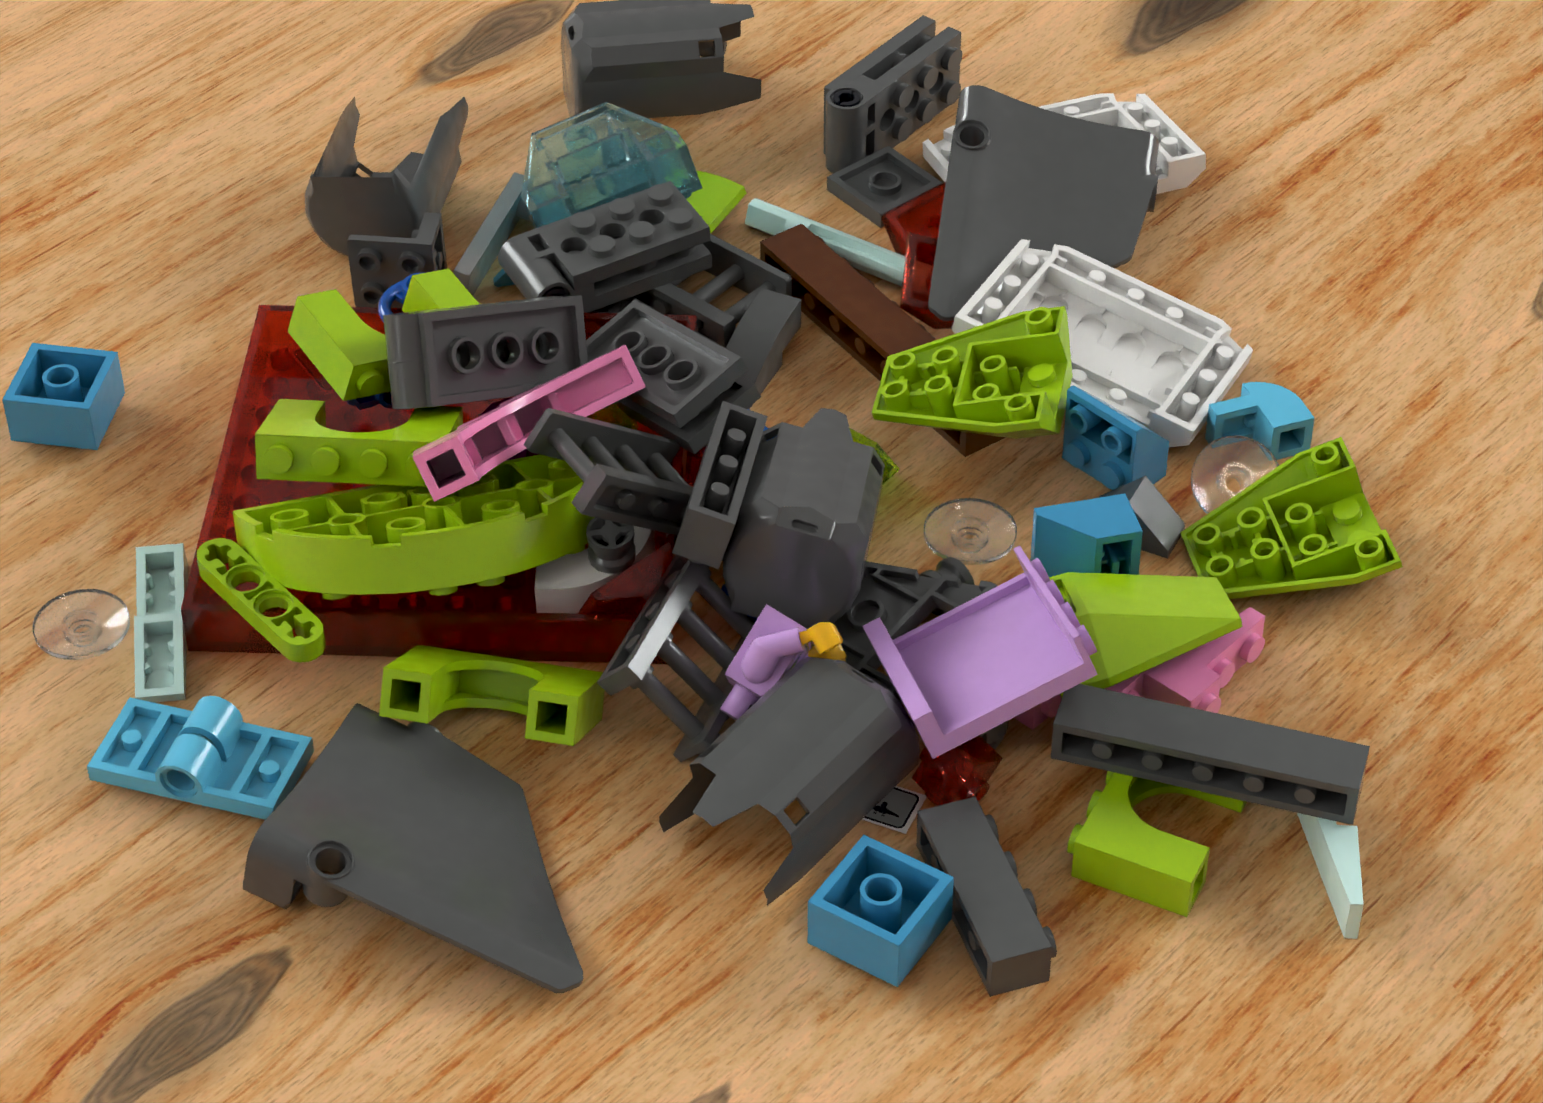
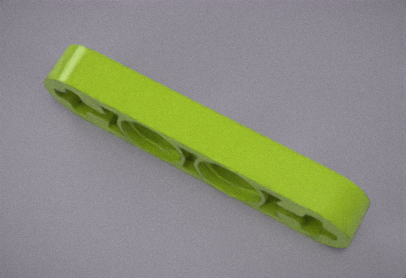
M215 538L206 541L197 550V563L199 574L203 581L282 655L291 661L301 663L315 660L323 654L326 642L323 624L320 619L236 542L226 538ZM226 563L229 565L228 571L226 570V565H224ZM245 582L259 584L250 591H238L235 589L239 584ZM280 607L287 610L282 615L276 617H267L262 614L270 608ZM293 628H295V632L298 635L296 637L293 636Z

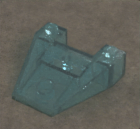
M604 102L531 134L521 198L533 228L536 229L572 216L575 213L595 208L617 198L626 197L670 180L686 199L691 196L692 192L702 189V185L687 144L676 129L611 103Z

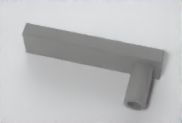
M514 172L453 270L454 275L473 296L520 218L544 226L569 217L572 209L529 195L530 177Z

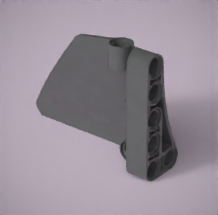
M971 85L961 90L952 137L928 301L930 312L940 320H954L956 314L1021 239L1031 240L1029 248L1052 251L1054 244L1068 246L1113 268L1128 263L1132 259L1146 213L1154 212L1158 184L1156 166L1159 142L1157 137L1143 130L1086 121L1045 110L980 85Z
M355 704L306 774L262 823L250 845L246 859L243 890L283 909L290 907L302 887L306 898L313 904L321 907H334L341 904L347 896H350L554 993H565L579 987L583 982V970L565 928L547 876L523 789L509 777L443 736L437 728L428 723L411 722L406 726L391 718L381 717L378 712L361 704ZM328 871V872H332V873H334V874H333V875H329V874H325V873H323V872Z

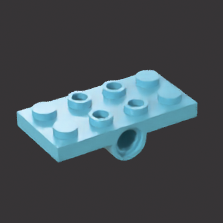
M130 697L87 765L89 778L92 781L266 820L295 787L314 752L312 737L243 722L240 711L232 703L221 697H202L197 702L193 711Z

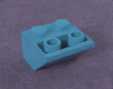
M1074 385L1067 389L1062 452L1064 460L1111 490L1143 476H1147L1152 484L1166 476L1169 451L1168 440L1098 397Z
M1125 493L1034 508L1030 561L1039 558L1049 577L1067 572L1139 575L1143 530Z

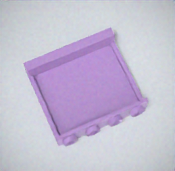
M1020 545L1013 548L1024 573L894 640L890 637L880 617L862 626L932 759L1098 675L1090 659V655L1096 653L1097 649L1084 625H1080L1068 602L1065 603L1053 579H1049L1039 558L1030 561Z

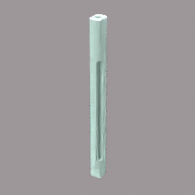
M754 198L748 204L745 219L747 226L774 236L799 224H803L813 234L822 238L825 244L835 253L845 258L852 267L929 297L933 274L932 266L758 198Z

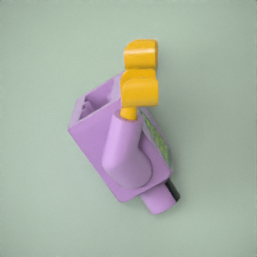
M766 604L725 673L728 682L734 687L720 707V710L734 720H738L801 659L806 657L846 662L847 655L841 645L843 639L835 624L819 622L807 629Z

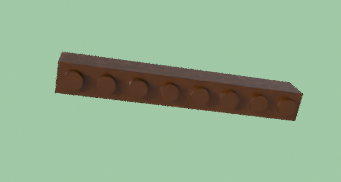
M803 224L760 241V260L791 276L792 297L801 299V311L879 381H881L888 356L937 340L927 332L922 324L914 321L895 301H891L878 290L871 280L863 277L845 258L835 253L825 244L822 238L813 234ZM933 428L965 457L1006 438Z

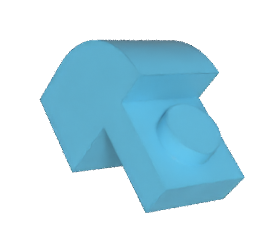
M1266 382L1242 383L1241 397L1209 404L1205 439L1212 449L1254 440L1270 462L1291 457L1299 452L1310 449L1315 418L1304 402L1287 388Z

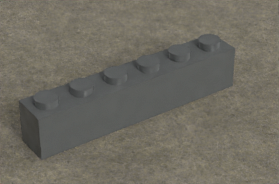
M1078 684L1065 691L1053 723L1051 758L1353 825L1364 782L1370 746Z

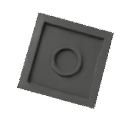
M890 146L827 177V190L880 228L941 197L943 182Z

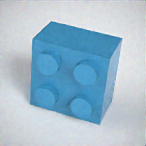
M32 343L2 399L11 441L97 450L125 394L118 352Z
M863 835L809 899L807 943L898 987L952 919L954 877Z

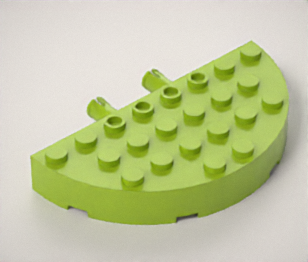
M544 455L504 461L483 475L479 481L435 502L427 487L370 485L233 511L237 544L285 588L322 593V597L327 600L342 599L350 595L396 594L429 590L431 595L440 596L456 592L458 586L473 583L479 586L498 585L505 581V576L543 565L567 554L582 552L585 549V544L588 543L586 538L587 526L595 517L581 514L571 503L584 484L580 477L565 460Z

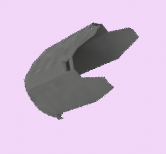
M615 0L579 3L564 20L561 30L563 91L574 134L590 133L591 123L698 115L760 99L761 79L724 72L723 42L741 36V21L754 17L751 5L711 3L710 0ZM714 46L715 56L700 57L699 51Z
M355 97L351 100L340 116L314 174L312 172L305 191V214L314 232L329 248L348 256L347 239L351 234L411 238L413 230L420 228L424 212L441 213L462 162L459 144L468 117V104L465 97L440 116L425 153L411 152L392 172H372L357 161L354 143L360 114L356 107ZM357 168L364 171L370 177H361L360 175H358L356 173Z
M821 408L803 428L781 422L763 431L736 524L723 556V578L731 601V611L758 618L767 604L808 629L819 622L835 623L851 607L861 589L883 485L885 464L874 447L853 442L845 414L835 409Z
M806 657L801 659L690 764L693 778L659 816V823L663 832L696 814L714 827L756 804L761 805L774 814L789 832L793 849L763 890L768 906L803 878L918 765L920 747L915 726L902 704L888 689L862 674L845 661ZM795 799L806 812L796 824L784 812V809Z

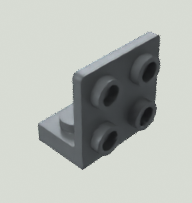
M424 212L420 228L413 230L411 238L351 234L347 239L356 307L378 308V303L383 293L390 286L404 280L413 273H427L447 269L441 213ZM394 301L391 309L402 310L403 304Z

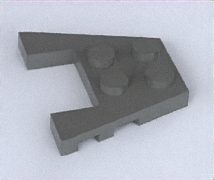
M866 561L859 593L849 610L833 623L843 639L841 645L847 655L846 663L888 689L902 703L889 677L877 671L881 662L862 626L880 617L890 637L894 640L917 628L935 608L948 612L997 587V585L982 580L979 586L961 582L960 577L943 574L939 579L919 576L916 569Z

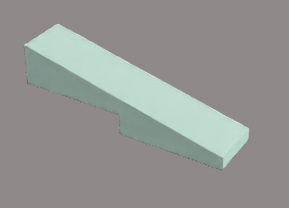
M183 543L136 547L137 616H134L136 699L154 703L186 700L188 562Z
M1297 813L1343 937L1357 939L1364 905L1358 827L1353 825H1337L1336 821Z

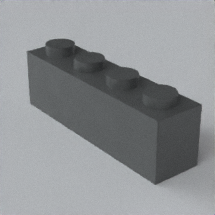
M722 401L672 551L673 554L685 557L693 563L705 564L719 569L736 524L768 416Z
M976 797L919 810L917 813L916 846L925 864L954 877L952 920L989 996L1049 981L1051 958L1056 957L1057 954L1054 936L1048 926H1041L1037 918L1036 903L1030 889H1022L1017 879L1018 873L1014 857L1010 851L1004 852L999 844L998 829L992 815L984 814Z

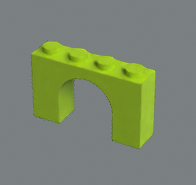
M448 268L412 275L402 311L406 313L478 305L479 303ZM337 289L297 296L288 333L343 401L390 392L385 334L374 330L364 323Z
M279 399L255 433L257 479L427 487L412 458L413 452L456 431L457 427L463 424V407L436 406L415 408L409 420L401 426L375 432H345L326 428L325 401Z
M416 645L383 667L379 716L427 724L442 712L451 709H499L527 716L525 739L574 746L602 720L605 690L597 682L603 672Z
M1107 771L1104 790H1095L1090 799L1086 822L1084 825L1076 824L1071 832L1067 845V853L1073 854L1071 876L1188 917L1206 882L1210 847L1150 826L1135 813L1133 807L1148 797L1164 793L1193 796L1239 813L1243 811L1247 802Z

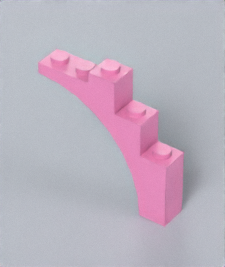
M623 345L542 385L540 384L500 403V407L458 426L456 431L414 450L412 458L435 502L479 481L491 469L527 449L524 443L547 408L587 417L646 386L627 346Z
M1249 607L1239 614L1243 627L1104 689L1218 713L1222 702L1219 698L1220 688L1225 687L1232 679L1234 673L1247 662L1253 663L1264 649L1265 638H1263L1266 616ZM1059 694L1014 718L1029 728L1034 729L1048 717L1056 716L1062 700Z

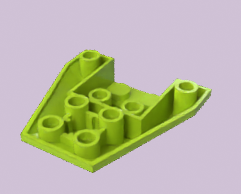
M1065 306L1054 308L1039 307L1031 311H1023L888 356L872 409L874 420L1014 439L1060 434L1066 408L1067 389L1070 388L1072 380L1068 317Z
M1342 437L1297 453L1180 532L1197 576L1217 577L1229 599L1353 585L1403 567L1386 529L1381 530L1363 493L1356 466Z
M1067 572L1049 577L1050 580H1054L1065 603L1068 602L1072 607L1080 625L1085 626L1097 649L1096 653L1090 655V659L1098 675L1080 683L1083 685L1102 689L1111 687L1243 627L1241 617L1217 577Z

